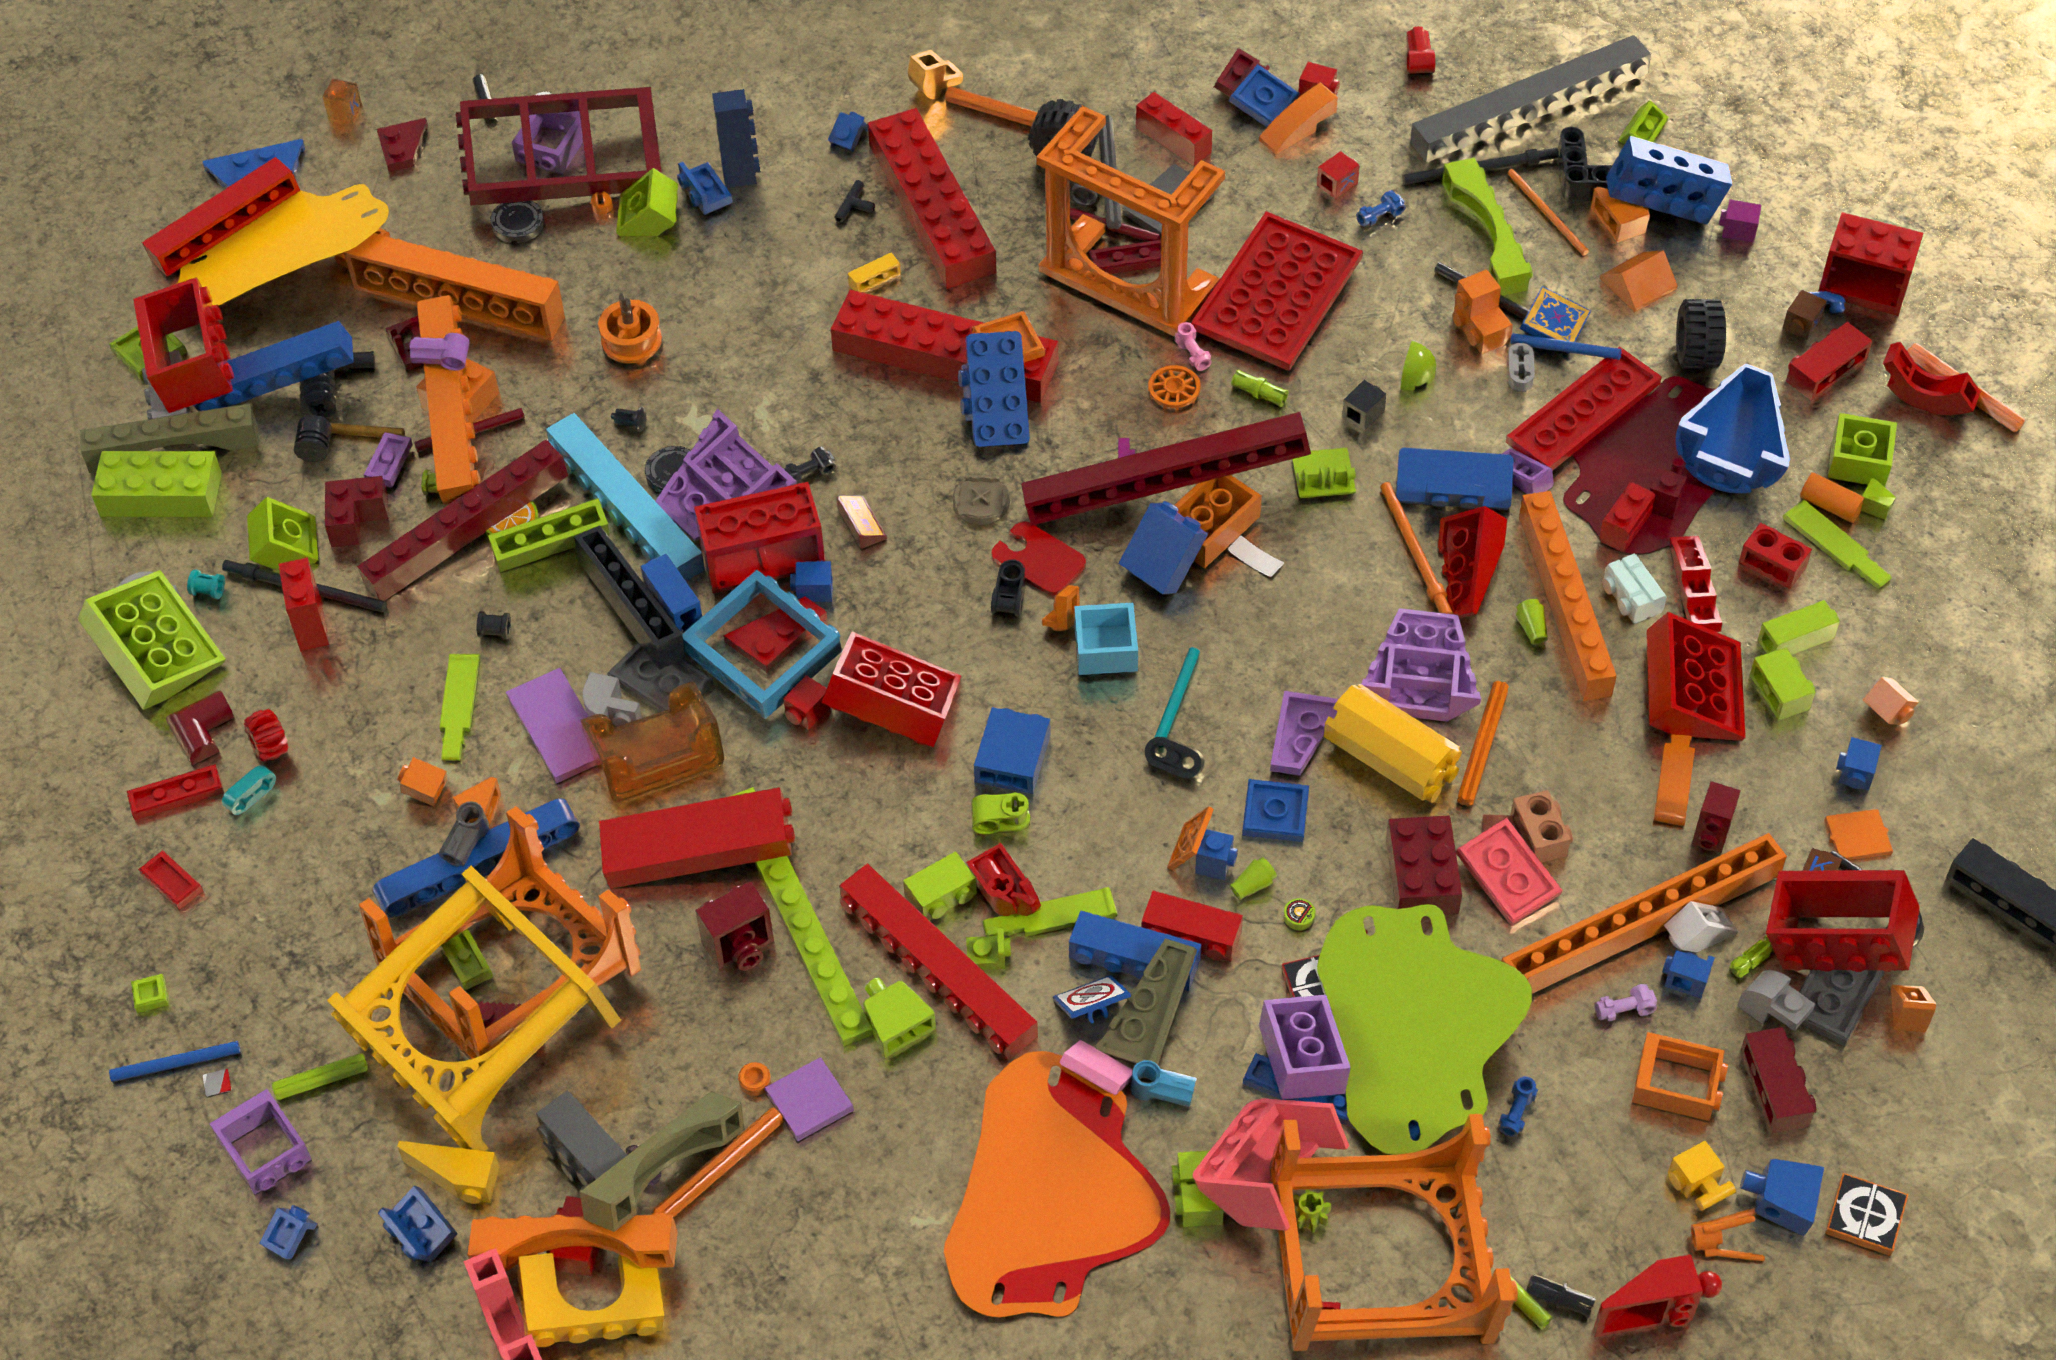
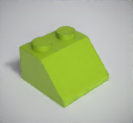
M652 168L621 193L616 234L619 236H659L666 229H670L676 222L678 183Z
M269 497L264 498L247 515L250 561L272 569H279V563L307 557L310 564L318 561L315 515Z

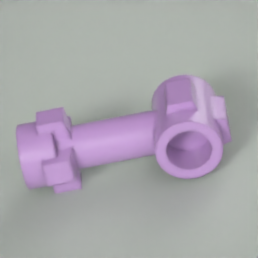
M1640 984L1630 990L1631 997L1614 1001L1609 999L1608 996L1601 997L1600 1001L1595 1002L1594 1007L1600 1021L1605 1019L1612 1021L1616 1019V1013L1637 1009L1640 1016L1650 1015L1657 1009V999L1653 990H1649L1646 984Z

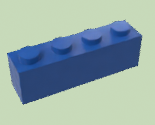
M1080 910L1069 939V958H1073L1081 964L1091 963L1104 967L1110 972L1130 974L1141 980L1144 970L1166 938L1197 949L1184 990L1190 991L1200 962L1201 944Z

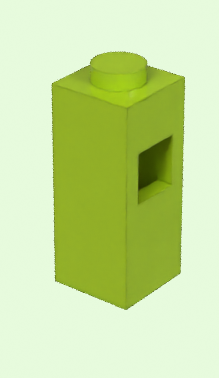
M1825 600L1763 622L1758 642L1766 653L1787 647L1791 655L1835 639L1840 623L1836 611L1831 609Z

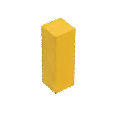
M892 253L884 255L848 272V284L854 291L865 292L900 275V262Z

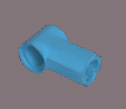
M1144 1060L1137 1063L1133 1069L1130 1090L1137 1099L1142 1101L1156 1098L1190 1107L1197 1078L1160 1069L1155 1062ZM1148 1078L1151 1079L1153 1082L1143 1083L1139 1079Z

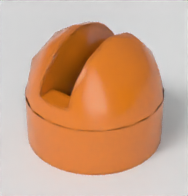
M596 192L592 195V211L596 214L604 215L612 210V199L607 192Z

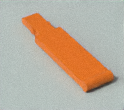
M1670 734L1671 742L1665 743L1663 748L1653 821L1684 827L1695 748L1689 747L1692 736Z

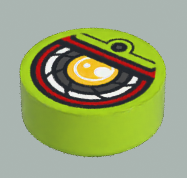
M1296 898L1286 904L1284 908V921L1288 927L1302 931L1313 925L1315 907L1310 901Z

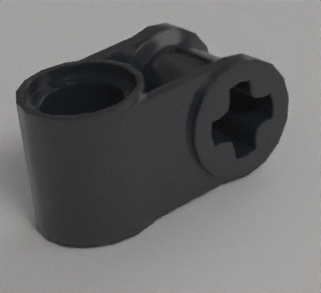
M1014 559L1007 560L1000 565L996 586L993 589L991 599L992 614H996L999 611L1015 613L1016 617H1021L1026 585L1025 567L1020 561Z

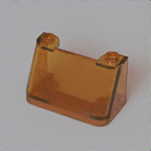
M694 681L680 685L670 692L668 696V710L614 728L610 718L603 714L593 715L580 720L586 741L605 787L613 801L617 803L629 802L709 774L722 766L724 751L718 722Z

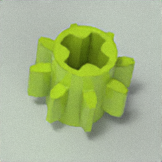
M1306 1189L1305 1193L1301 1196L1294 1194L1293 1199L1298 1229L1304 1227L1315 1232V1228L1320 1224L1327 1226L1328 1216L1326 1214L1331 1212V1203H1324V1192L1316 1193Z

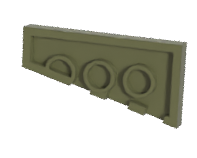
M1165 938L1144 970L1143 977L1135 989L1131 990V997L1126 998L1127 1001L1118 1015H1115L1109 1024L1110 1028L1102 1040L1098 1041L1095 1048L1108 1056L1133 1064L1149 1060L1158 1065L1197 949Z

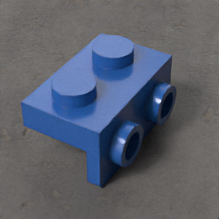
M684 162L678 163V183L683 190L686 189L689 192L692 204L694 206L698 205L703 214L733 203L731 193L708 162L690 170Z
M413 1186L392 1210L382 1207L378 1211V1214L385 1221L383 1223L385 1230L401 1241L403 1244L401 1246L402 1251L414 1261L419 1259L432 1262L458 1234L422 1188Z

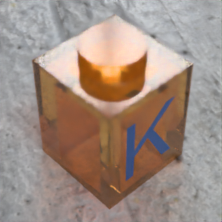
M332 79L322 96L328 119L352 124L362 108L357 83Z

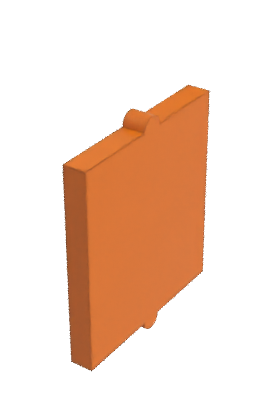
M1878 809L1825 817L1830 833L1829 842L1833 843L1836 852L1846 859L1856 860L1891 855L1893 853L1887 835L1889 829L1884 827Z

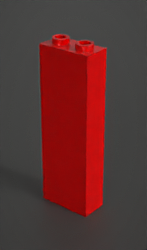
M778 787L599 821L603 875L610 889L792 855L791 843L795 842L793 825H788V817L792 816L790 799L784 798L781 788Z

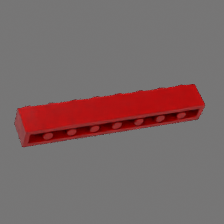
M868 863L839 885L840 903L845 911L849 914L854 913L869 933L872 934L874 932L879 936L884 947L890 953H897L910 972H917L931 992H938L952 1012H959L966 1019L972 1031L977 1034L980 1032L986 1037L988 1044L997 1054L1002 1053L1011 1060L1038 1038V1021Z

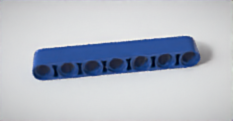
M563 798L552 800L525 813L526 815L528 813L531 814L536 820L539 827L537 830L538 839L541 841L544 849L573 836L580 828V823L568 802ZM504 822L489 829L488 833L477 841L464 866L457 867L440 858L437 853L379 880L373 886L372 892L382 911L388 918H395L459 889L467 882L462 873L470 866L483 877L491 874L507 847L510 837L509 822Z

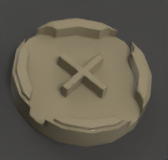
M986 474L967 477L966 481L961 484L959 483L955 487L953 493L955 512L966 522L977 525L991 524L1001 519L1007 512L1010 504L1007 486L1000 483V479L995 476Z

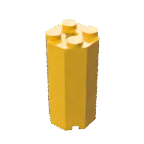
M1361 684L1358 687L1355 685L1349 687L1333 707L1337 711L1335 718L1333 719L1328 716L1325 722L1324 737L1422 801L1427 800L1433 803L1438 798L1441 787L1446 782L1451 783L1459 772V768L1455 766L1462 754L1459 746Z

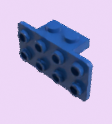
M1010 331L967 335L965 339L967 363L961 366L962 370L958 371L959 386L963 387L964 398H961L960 401L961 413L965 415L966 421H972L975 446L987 447L1028 443L1030 436L1022 336L1020 332Z
M1403 447L1399 450L1396 497L1400 503L1426 504L1437 507L1454 506L1466 509L1486 506L1489 509L1508 510L1512 502L1514 459L1511 455Z

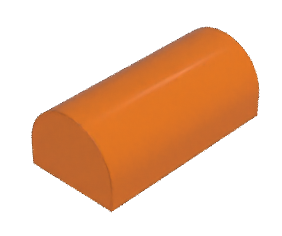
M1813 472L1808 477L1800 493V498L1850 523H1853L1859 516L1864 500L1863 496Z

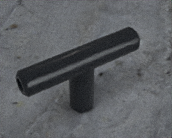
M856 180L834 216L837 222H844L851 208L869 213L874 212L875 203L858 198L865 186L862 181Z

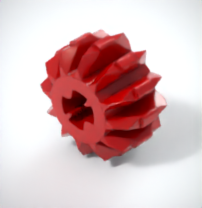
M259 710L246 717L244 720L245 732L251 747L261 761H272L288 751V740L285 736V731L277 715L272 710Z

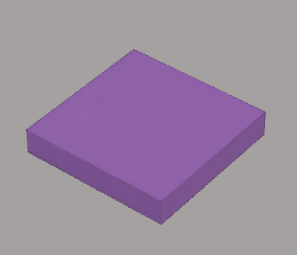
M821 1057L765 1087L767 1096L783 1116L784 1122L797 1142L854 1111L853 1104Z

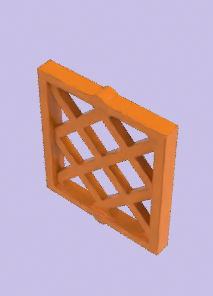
M1208 806L1184 823L1168 863V869L1174 870L1197 854L1212 816L1213 808Z

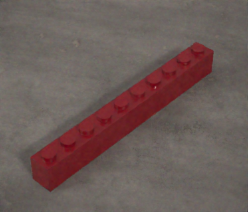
M1300 411L1023 482L1021 485L1025 507L1032 526L1311 455V450Z

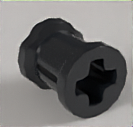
M479 611L476 625L477 636L498 635L502 636V639H508L511 631L510 613L487 615L485 611Z

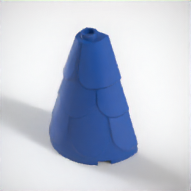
M1744 364L1720 382L1717 389L1704 397L1701 403L1681 418L1676 432V449L1678 455H1681L1686 463L1685 468L1702 483L1725 492L1751 493L1752 489L1762 486L1765 489L1771 486L1785 474L1789 467L1790 456L1784 435L1785 428L1779 410L1781 404L1772 373L1749 364Z

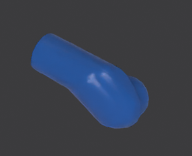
M1827 291L1809 292L1827 300L1826 305H1830V312L1832 314L1845 311L1844 303L1846 301L1843 296Z

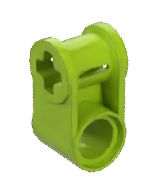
M1016 792L998 795L983 794L974 797L971 800L973 831L977 834L988 835L998 832H1019L1026 829L1031 820L1028 811V799L1025 795ZM1014 800L1017 801V806H1014ZM1015 818H1018V824L1015 823Z

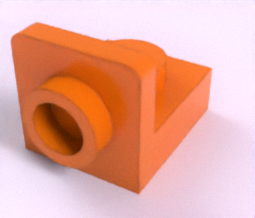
M1068 585L1056 595L1053 605L1054 610L1042 619V626L1052 627L1055 631H1066L1074 625V606H1080L1079 586Z

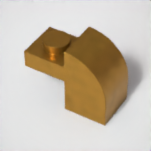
M932 50L910 56L908 67L909 80L930 99L940 98L942 89L961 84L964 74L949 60L943 61Z

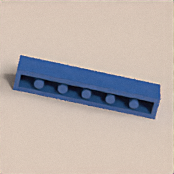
M337 321L228 360L227 363L230 364L234 373V379L231 380L233 392L193 406L198 412L230 407L354 362L352 337L343 325Z

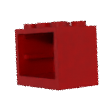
M1842 212L1829 249L1818 292H1831L1843 296L1846 303L1899 316L1924 233Z

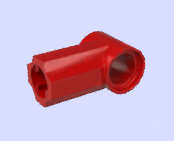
M1415 26L1412 30L1407 31L1406 34L1408 49L1407 72L1408 74L1434 73L1436 62L1435 50H1431L1429 31L1425 30L1423 26Z

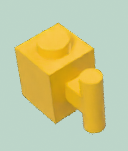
M1706 1141L1672 1158L1668 1171L1671 1184L1676 1190H1681L1687 1199L1702 1191L1704 1195L1695 1199L1696 1205L1701 1211L1736 1193V1188L1731 1181L1720 1186L1717 1184L1721 1179L1725 1166Z

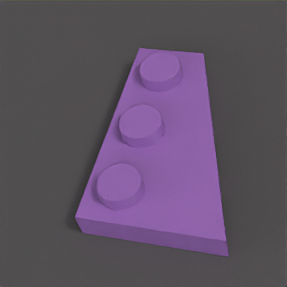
M1284 691L1270 771L1301 775L1324 738V727L1328 716L1334 719L1337 714L1333 707L1338 699Z

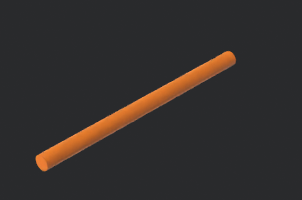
M1510 169L1507 175L1582 256L1587 255L1589 250L1518 173L1514 169Z

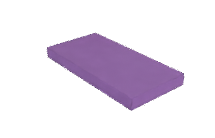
M561 668L506 691L509 702L556 784L611 759L609 750Z

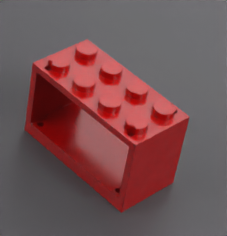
M195 277L133 299L147 379L168 413L233 392L231 380L234 379V373L230 364L227 363V360L231 359L226 344L223 343L227 336L222 324L219 323V321L223 320L219 306L211 303L213 300L207 286L202 287L198 278ZM200 324L206 353L171 365L166 335Z
M809 482L694 506L701 552L713 594L735 589L756 570L764 576L769 575L774 580L790 577V574H796V562L825 561L822 527Z
M1905 870L1778 871L1766 935L1783 970H1821L1824 972L1832 970H1851L1854 972H1862L1864 970H1883L1885 972L1909 971L1920 906ZM1799 917H1889L1888 929L1797 928Z

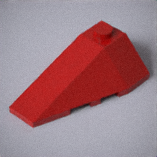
M1486 506L1441 518L1438 549L1444 557L1445 564L1442 565V572L1447 576L1448 581L1446 588L1447 601L1452 613L1458 615L1459 619L1477 614L1505 546L1507 518Z

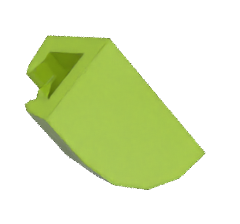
M1413 340L1408 349L1403 367L1401 390L1412 391L1415 390V386L1425 383L1429 385L1436 373V360L1431 351Z

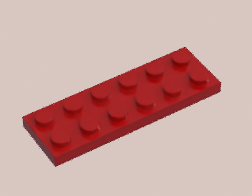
M1619 346L1618 349L1622 350L1620 360L1609 358L1601 360L1506 436V443L1516 451L1546 465L1553 471L1659 386L1662 376Z

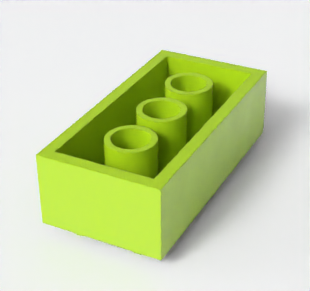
M101 451L91 496L100 517H213L222 472L215 451Z

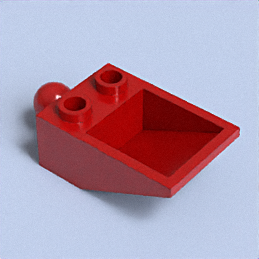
M1691 1254L1657 1260L1601 1302L1593 1328L1594 1337L1668 1324H1671L1673 1327L1686 1325L1693 1320L1701 1296L1713 1298L1721 1292V1278L1713 1271H1703L1697 1274Z

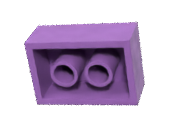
M1317 995L1264 1000L1259 1028L1282 1100L1345 1094L1351 1067L1327 996Z

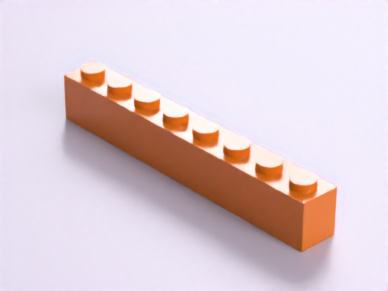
M450 295L417 301L421 338H444L449 333L463 335L462 329L458 328L457 322L462 321L459 305L453 304ZM423 363L437 491L443 504L446 505L481 483L478 470H474V463H478L477 451L475 446H471V439H475L473 423L468 420V415H472V406L470 399L466 398L465 392L470 391L467 375H463V369L454 371L444 368L441 364Z
M1551 491L1522 495L1519 518L1583 701L1612 697L1617 675Z

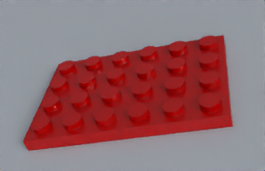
M1265 211L1191 324L1198 333L1290 371L1361 261L1363 250Z

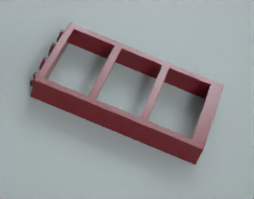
M651 87L460 101L461 112H455L457 128H462L463 134H458L459 150H465V157H460L461 173H467V179L462 180L464 196L469 195L470 206L586 197L603 191L609 195L621 194L652 168L662 173ZM638 107L646 170L596 174L588 110ZM579 111L587 175L536 179L529 115ZM520 116L527 180L476 184L469 119Z

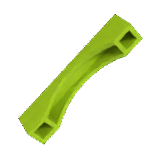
M1475 157L1444 164L1442 184L1451 202L1462 206L1472 213L1484 225L1490 235L1494 252L1490 259L1489 273L1500 285V294L1505 296L1527 291L1529 280L1533 276L1532 267L1529 262L1526 263L1523 257L1521 244L1516 243L1514 239L1513 228L1511 224H1507L1503 208L1495 200L1493 187L1488 186L1483 167H1479Z

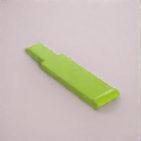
M1802 500L1783 515L1785 522L1793 526L1847 571L1855 570L1860 577L1865 578L1877 589H1880L1892 579L1890 574L1878 566L1875 561L1873 562L1867 557L1869 551L1811 506L1808 501Z
M449 654L439 726L440 731L445 732L442 738V761L461 760L464 732H470L480 654Z
M1105 887L1099 890L1040 902L1041 910L1028 916L1016 913L1009 916L985 919L982 923L986 936H998L997 927H1004V936H1012L1013 934L1024 932L1025 937L1074 927L1080 910L1110 919L1116 918L1118 914L1111 889Z

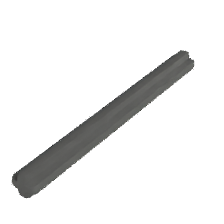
M1107 115L1106 125L1099 132L1101 162L1117 169L1112 117ZM1104 196L1107 227L1109 229H1119L1122 221L1120 203Z

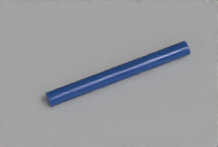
M1513 333L1511 336V344L1525 343L1530 347L1616 360H1620L1622 350L1618 348Z
M238 1041L114 1068L109 1070L111 1082L239 1054L241 1053Z

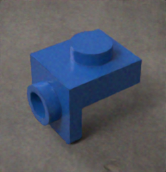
M852 111L849 115L840 112L828 141L831 144L854 152L862 131L868 132V125L864 122L865 118Z

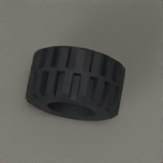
M1057 99L1056 102L1051 100L1040 107L1028 135L1029 147L1033 149L1035 156L1046 147L1083 105H1077L1071 100L1066 102L1063 99ZM1099 133L1083 149L1082 154L1089 157L1092 156L1100 135Z
M1684 299L1678 311L1676 326V348L1679 363L1682 369H1719L1726 347L1724 307L1720 299Z

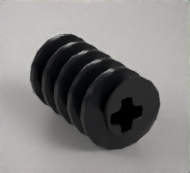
M334 370L300 381V407L306 416L318 415L327 419L336 413Z

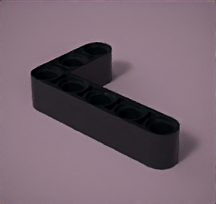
M1577 127L1564 128L1561 131L1558 146L1561 193L1565 199L1570 201H1592L1594 188L1608 189L1606 176L1613 165H1588L1583 131Z

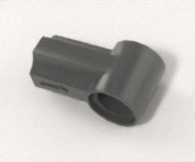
M470 801L460 805L456 812L457 820L438 852L440 858L457 867L464 866L477 841L488 833L489 822L483 808L477 802ZM473 818H478L474 823H467Z

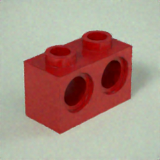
M1760 522L1744 543L1739 563L1791 589L1806 569L1812 549L1805 546L1802 542L1796 541Z

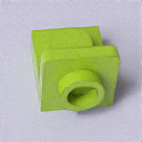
M997 927L998 936L966 937L967 956L982 970L1005 969V957H1011L1010 938H1004V927Z

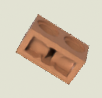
M1549 790L1514 798L1511 815H1514V825L1540 862L1543 863L1566 857L1570 843L1573 842L1572 832L1568 825L1564 826L1561 819L1560 805L1557 800L1553 801Z

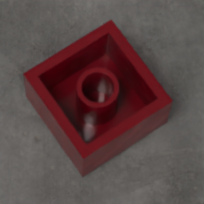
M751 881L742 886L739 885L732 888L727 894L715 900H709L695 910L701 943L719 970L735 962L731 958V954L739 944L753 940L758 946L757 949H760L774 942L769 908Z

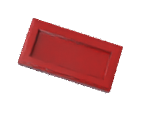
M163 850L138 869L141 876L178 910H181L203 892L202 886Z

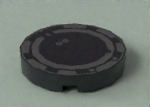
M533 201L500 203L493 210L490 217L493 233L498 239L507 243H511V241H518V243L530 241L537 237L544 227L543 210Z
M669 446L654 452L646 461L644 469L648 485L655 492L661 493L674 472L679 470L683 464V459L691 450L683 446Z

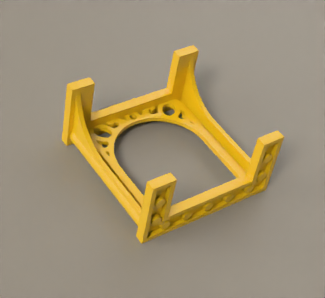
M470 866L462 873V876L467 881L346 996L342 997L336 991L327 1001L335 1009L331 1015L364 1051L371 1048L374 1051L371 1056L384 1069L390 1065L395 1070L391 1076L404 1089L410 1085L416 1091L412 1097L425 1110L431 1106L437 1112L433 1118L460 1148L487 1151L489 1148L482 1140L481 1126L491 1101L504 1083L586 1003L611 1029L621 1019L597 984L478 871ZM484 905L507 930L516 929L567 980L500 1044L479 1057L459 1062L431 1059L412 1047L402 1030L400 1003L403 991L414 971ZM392 990L393 997L390 1000L385 999L389 991ZM388 1008L391 1010V1014L386 1020L380 1022L372 1021V1014L375 1009ZM392 1027L394 1034L389 1037L385 1031L381 1030ZM411 1050V1054L408 1057H404L405 1051ZM428 1067H432L434 1069V1073L431 1077V1085L429 1084V1075L426 1072H424V1070ZM466 1069L473 1070L471 1074L466 1075L467 1080L464 1082L463 1072ZM452 1071L455 1075L454 1085L449 1091L443 1092L439 1087L440 1078L445 1072Z

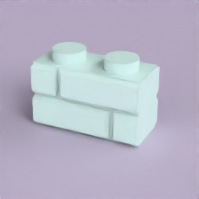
M1635 553L1624 557L1621 561L1617 560L1609 563L1605 567L1602 579L1604 590L1607 594H1613L1621 614L1624 616L1628 615L1634 624L1664 611L1667 596Z

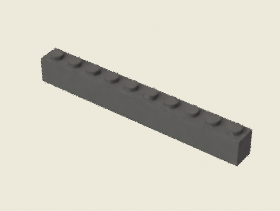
M1632 35L1412 123L1410 143L1426 162L1441 158L1446 154L1463 149L1478 141L1486 140L1493 135L1508 131L1513 127L1530 122L1545 114L1553 113L1560 108L1575 104L1582 99L1597 95L1629 80L1642 77L1649 71L1652 54L1635 35Z

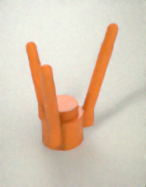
M1755 1208L1715 1220L1691 1224V1237L1695 1251L1703 1250L1705 1257L1720 1256L1764 1261V1255L1716 1248L1717 1245L1723 1244L1721 1230L1755 1221V1217L1752 1216L1757 1214Z

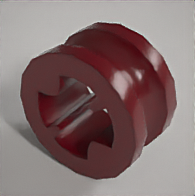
M753 940L739 944L732 951L731 958L737 962V967L741 971L754 968L763 959L762 951L757 949L758 946Z

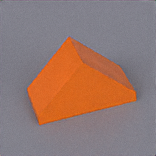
M490 777L454 796L453 800L456 811L465 802H477L483 808L490 828L501 797L497 778ZM473 818L467 823H474L478 818Z
M1891 985L1894 1030L1926 1032L1936 1010V1003L1924 987Z

